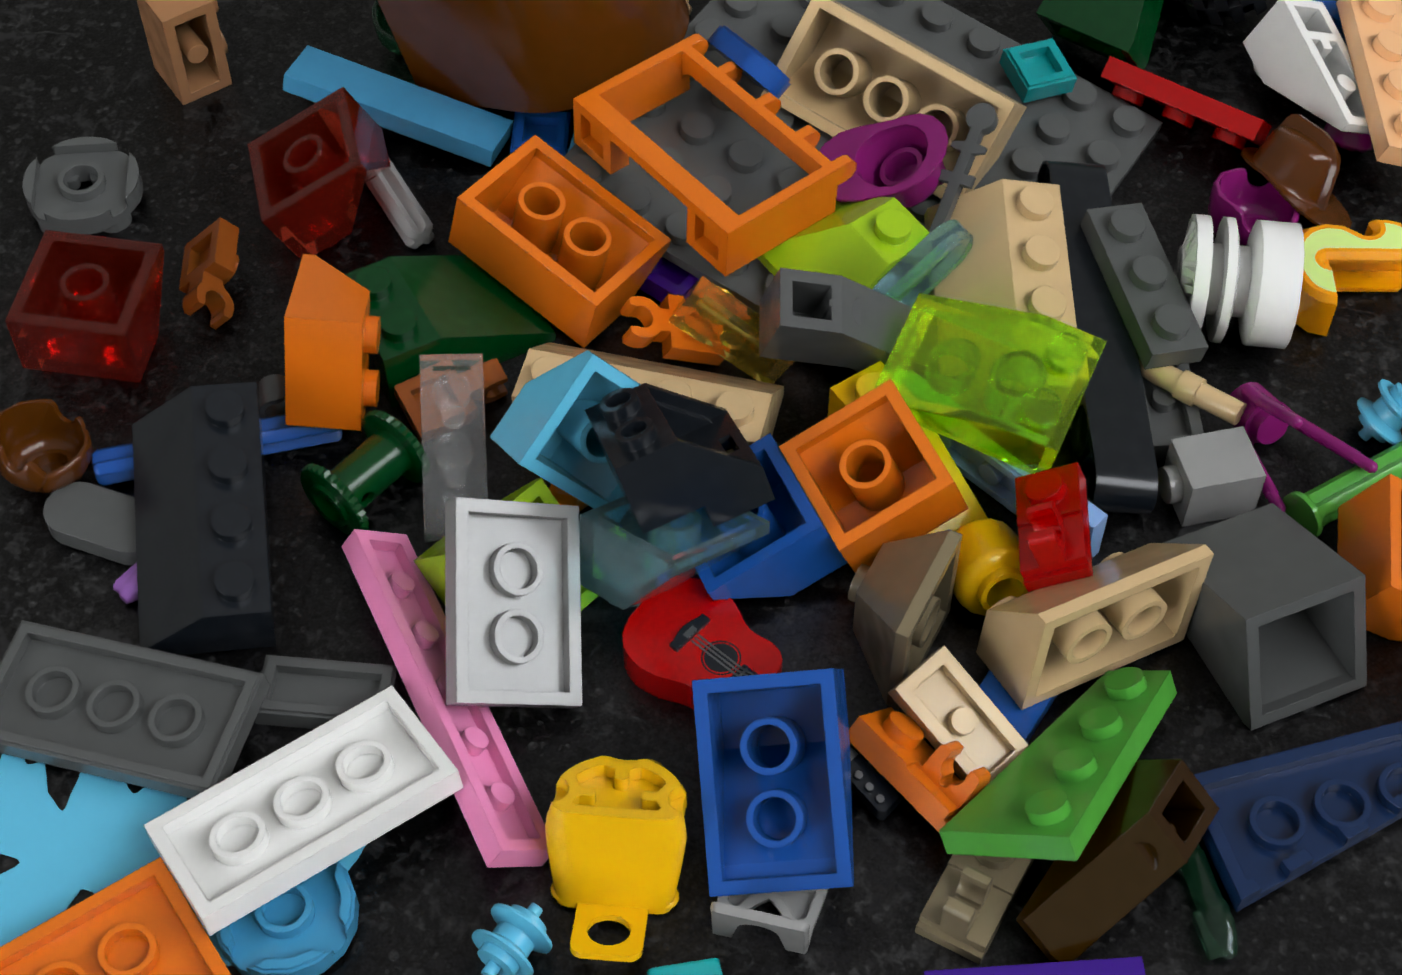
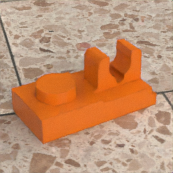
M892 707L861 715L849 728L850 743L938 832L981 792L991 779L990 772L985 767L971 771L965 780H960L954 774L953 763L955 758L962 752L964 746L958 741H952L940 745L934 750L924 740V732L911 717L902 712L895 711Z

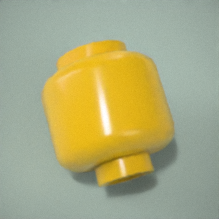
M992 518L979 519L962 525L955 531L963 535L953 594L963 607L971 613L985 616L986 611L998 601L1009 596L1020 597L1028 593L1020 573L1019 538L1006 523Z

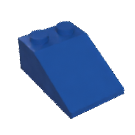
M829 668L692 680L709 896L853 887L854 859L850 735L844 669Z

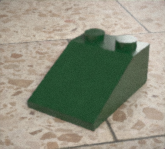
M466 255L391 256L345 274L370 291V316L381 317L378 354H369V369L380 370V388L391 407L399 405L394 396L395 385L448 361L451 362L459 376L488 360L497 358L499 363H502L528 352L529 348L556 340V333L546 318Z

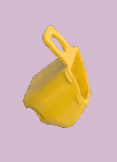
M597 756L569 768L557 781L555 798L550 804L545 824L546 844L553 880L550 890L552 896L561 906L576 908L570 940V952L577 958L616 962L637 961L643 954L648 914L659 915L668 913L679 901L677 886L687 841L684 819L687 795L685 788L679 780L655 760H623L610 756ZM615 921L625 925L629 929L630 935L619 944L603 945L593 941L588 935V930L596 923Z

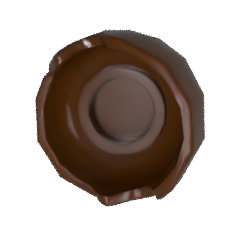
M51 399L20 401L0 411L1 475L14 486L27 491L41 493L54 492L79 480L85 473L94 452L83 418L78 416L74 421L69 420L63 416L56 402Z

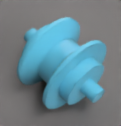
M1381 379L1378 382V388L1381 393L1380 398L1375 402L1364 397H1360L1357 400V406L1361 413L1359 420L1364 427L1358 434L1364 441L1374 437L1381 443L1387 441L1395 445L1402 441L1400 431L1402 428V384L1397 382L1394 385L1388 380Z
M497 903L493 905L491 915L497 926L492 932L476 929L472 934V940L478 948V957L485 964L481 971L482 975L534 974L533 967L527 959L530 953L534 951L547 954L553 947L552 941L546 933L547 928L539 918L543 912L539 905L531 903L527 909L516 904L509 906Z

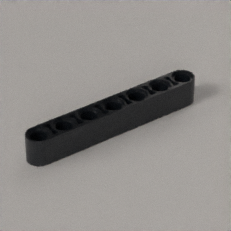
M1046 160L1042 162L1039 168L1036 182L1060 185L1084 382V392L1067 416L1074 463H1079L1086 478L1087 500L1103 512L1150 514L1156 504L1159 479L1138 353L1080 226L1087 209L1112 206L1107 172L1101 164Z

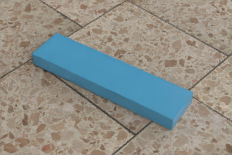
M309 45L306 46L285 72L283 78V91L491 167L512 132L513 120Z

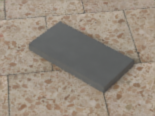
M22 620L0 662V753L192 798L231 776L270 684L263 673Z

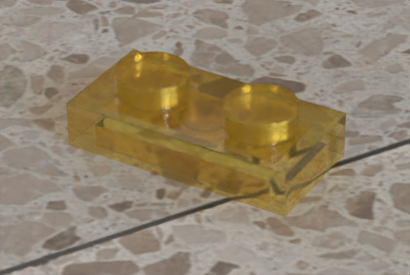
M701 276L679 302L669 319L670 323L757 381L774 384L795 362L759 357V314L736 299L730 291L715 285L704 276Z

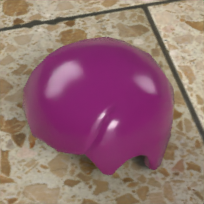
M1235 168L1221 172L1213 183L1208 204V215L1212 217L1215 236L1223 216L1236 218L1240 245L1245 246L1257 219L1298 223L1300 213L1279 194L1270 182L1263 186L1250 184L1245 168Z

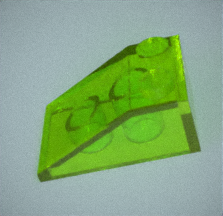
M919 293L874 388L891 379L920 426L1033 474L1052 468L1107 341L1046 315Z

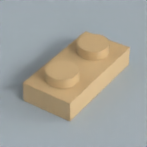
M945 645L932 653L888 692L903 712L921 727L925 738L935 750L940 745L952 741H958L964 746L962 752L955 758L953 763L954 771L961 780H965L971 771L985 767L991 774L989 784L1029 746Z

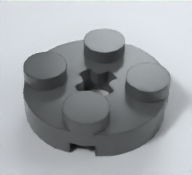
M92 136L64 140L52 146L53 156L45 159L41 164H39L36 157L27 167L22 181L23 193L30 213L38 221L41 231L48 236H83L102 231L107 233L120 232L131 224V212L138 206L142 198L143 181L136 158L130 152L128 156L119 151L117 143L107 138ZM81 182H92L91 187L77 190L80 188Z

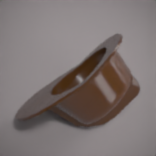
M1291 114L1286 117L1280 126L1272 131L1259 148H1243L1241 156L1245 162L1262 174L1302 216L1316 225H1342L1351 228L1352 222L1348 212L1332 193L1340 170L1341 155L1337 150L1334 140L1322 128L1300 114Z

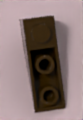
M1182 759L1137 760L1077 861L1054 860L1017 917V922L1050 962L1074 961L1187 863L1217 814L1219 807Z

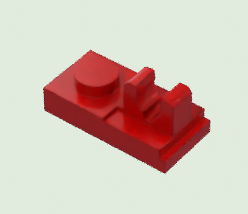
M1075 462L1015 478L1020 573L1027 591L1030 592L1093 576L1086 478L1079 463Z

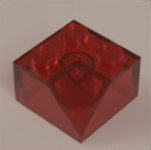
M344 87L247 144L261 221L300 259H302L303 254L315 255L324 249L330 248L339 240L352 233L364 182L372 180L380 172L391 167L381 127Z
M45 230L5 319L23 368L140 383L158 338L164 264L163 245Z

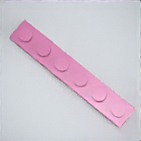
M354 529L341 547L421 723L459 771L464 788L455 792L454 796L487 868L543 866L549 859L544 821L489 706L446 705V616L431 585L414 563V560L418 557L407 534Z

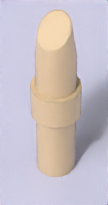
M1139 359L1141 376L1154 385L1172 393V397L1190 407L1195 405L1234 426L1240 421L1247 407L1246 403L1207 384L1206 379L1189 370L1182 371L1174 366L1145 370Z

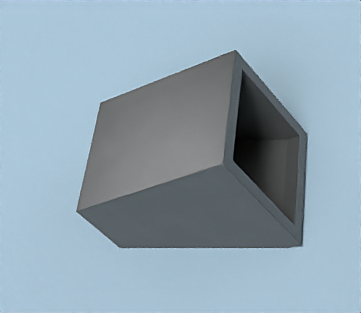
M1271 503L1163 542L1206 544L1214 553L1186 635L1243 724L1251 731L1367 686L1365 574L1275 504Z

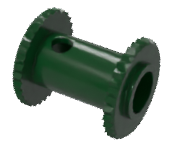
M373 410L363 416L362 425L367 439L329 471L323 466L320 467L318 464L311 463L307 464L301 471V484L310 502L329 523L346 535H350L354 529H369L368 517L363 509L401 475L412 483L416 482L417 484L425 481L430 475L429 459L418 439L402 422L383 411Z

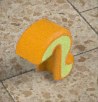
M1375 219L1368 223L1364 235L1342 225L1321 224L1303 229L1304 273L1296 324L1306 332L1327 337L1337 308V292H1398L1402 288L1401 223Z

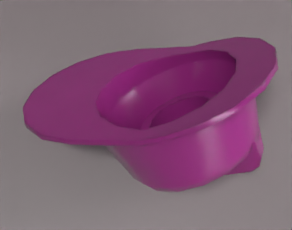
M918 113L840 132L824 143L819 151L831 161L842 155H848L857 163L856 171L852 177L838 185L836 201L859 202L876 197H895L905 208H912L924 202L935 192L939 185L944 184L939 182L938 178L940 177L941 170H946L942 160L946 155L949 139L945 126L938 119L931 115Z

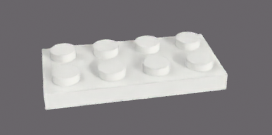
M390 686L144 824V827L157 852L209 936L464 787L458 769L395 688Z

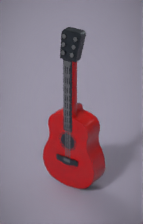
M698 578L675 580L653 592L634 610L627 620L622 633L624 667L634 684L657 698L679 703L693 710L692 680L782 673L783 659L776 645L754 633L747 626L736 603L731 598L713 600L707 593L701 579ZM850 744L851 791L878 820H885L905 798Z

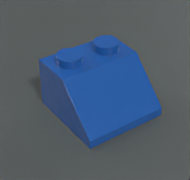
M771 433L749 446L765 471L775 500L716 527L711 523L703 507L671 521L707 593L713 600L793 596L847 563Z

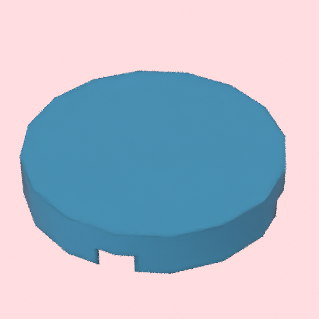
M336 862L215 934L224 957L241 975H320L346 953L357 932L359 902L348 871L339 862Z

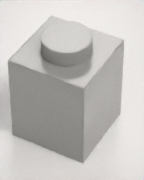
M1244 426L1171 439L1164 466L1158 469V487L1163 501L1166 504L1173 505L1180 524L1184 527L1232 518L1254 510L1257 506L1266 474Z

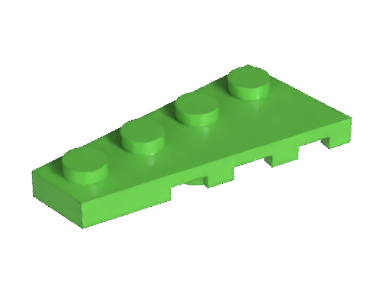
M1137 667L1108 670L939 830L947 854L1077 861L1177 694L1171 670H1141Z

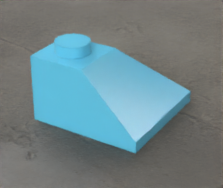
M587 350L525 383L490 438L519 465L615 521L627 501L609 467L585 410L599 404L607 394L615 390L634 388L641 384Z

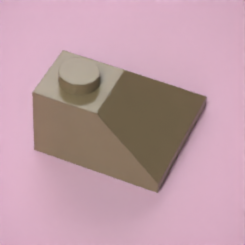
M945 530L883 543L872 565L868 566L862 563L853 577L848 592V600L855 602L853 631L887 706L899 710L900 707L888 692L925 660L951 609L963 534L952 530Z

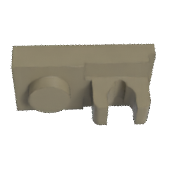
M953 854L920 914L919 921L915 927V933L980 965L1035 859Z

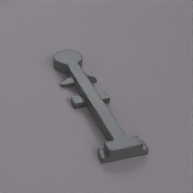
M988 103L975 104L968 110L966 122L970 130L966 140L952 141L951 147L959 151L960 155L954 170L942 169L938 178L939 182L946 183L947 187L929 229V232L935 237L929 257L943 260V258L947 259L950 246L941 244V241L963 187L973 188L976 178L968 174L975 157L985 155L987 152V148L980 145L985 135L993 132L998 125V115L994 107Z

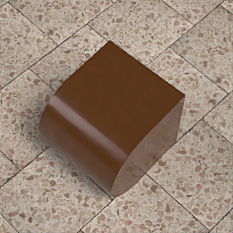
M377 0L416 85L472 106L523 113H551L573 109V98L682 41L689 25V10L686 0Z

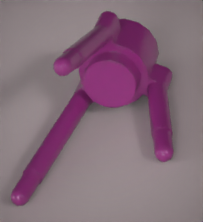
M1248 382L1242 384L1230 394L1247 404L1238 424L1232 426L1234 428L1244 426L1252 445L1254 443L1267 445L1276 442L1285 434L1289 425L1368 473H1375L1378 470V464L1296 414L1259 383ZM1259 458L1266 474L1262 493L1269 504L1273 503L1285 512L1286 506Z

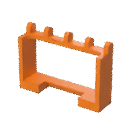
M693 34L573 98L574 143L610 175L629 165V157L632 158L687 207L686 242L726 277L834 213L838 185L852 177L856 171L857 163L848 155H842L833 161L829 160L815 148L821 136L811 125H806L797 131L790 128L776 116L781 107V101L772 93H766L755 99L737 84L742 77V69L732 61L726 62L719 67L715 66L704 57L709 47L708 41L700 34ZM691 76L809 175L738 215L631 123V121L690 90Z

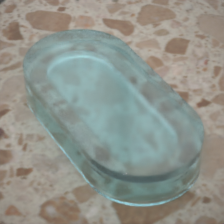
M956 219L942 223L883 276L872 290L914 308L966 258L973 245V236Z

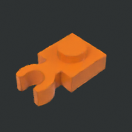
M668 294L658 306L647 297L633 296L621 308L622 316L635 317L644 326H630L622 336V343L629 347L644 348L652 341L662 343L663 359L719 366L728 356L724 302Z

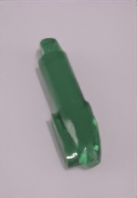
M1198 843L1187 863L1181 867L1197 908L1193 912L1192 920L1207 958L1212 960L1223 957L1229 960L1235 958L1238 954V934L1235 921L1228 903L1222 897L1206 854Z

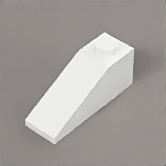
M1278 0L1243 41L1253 62L1256 74L1265 85L1340 131L1370 134L1348 48L1324 3L1313 0Z

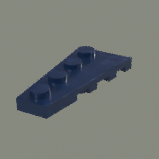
M1402 721L1194 774L1219 807L1202 840L1236 912L1402 818Z

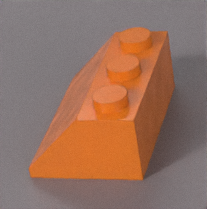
M534 135L457 197L448 242L582 348H585L621 315L622 306L630 297L635 296L668 249L671 239L537 135Z

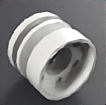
M1192 214L1183 245L1178 250L1174 273L1200 329L1206 314L1208 341L1221 343L1229 327L1231 317H1238V329L1243 345L1285 349L1295 328L1303 283L1305 251L1302 226L1300 223L1257 219L1245 246L1240 245L1236 218L1223 216L1213 243L1212 217L1210 215Z

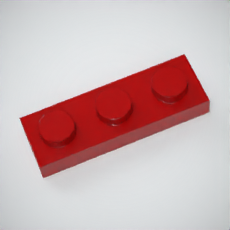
M1109 56L1101 74L1102 78L1115 85L1111 93L1112 95L1138 107H1142L1146 98L1164 105L1165 108L1161 116L1191 129L1196 119L1216 127L1212 138L1240 150H1243L1247 141L1261 146L1272 127L1263 119L1112 56Z

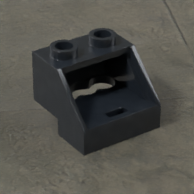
M643 383L634 388L615 390L607 394L599 404L585 410L609 467L643 534L702 507L713 526L716 527L775 500L761 463L725 408ZM732 448L733 452L727 454L726 451Z

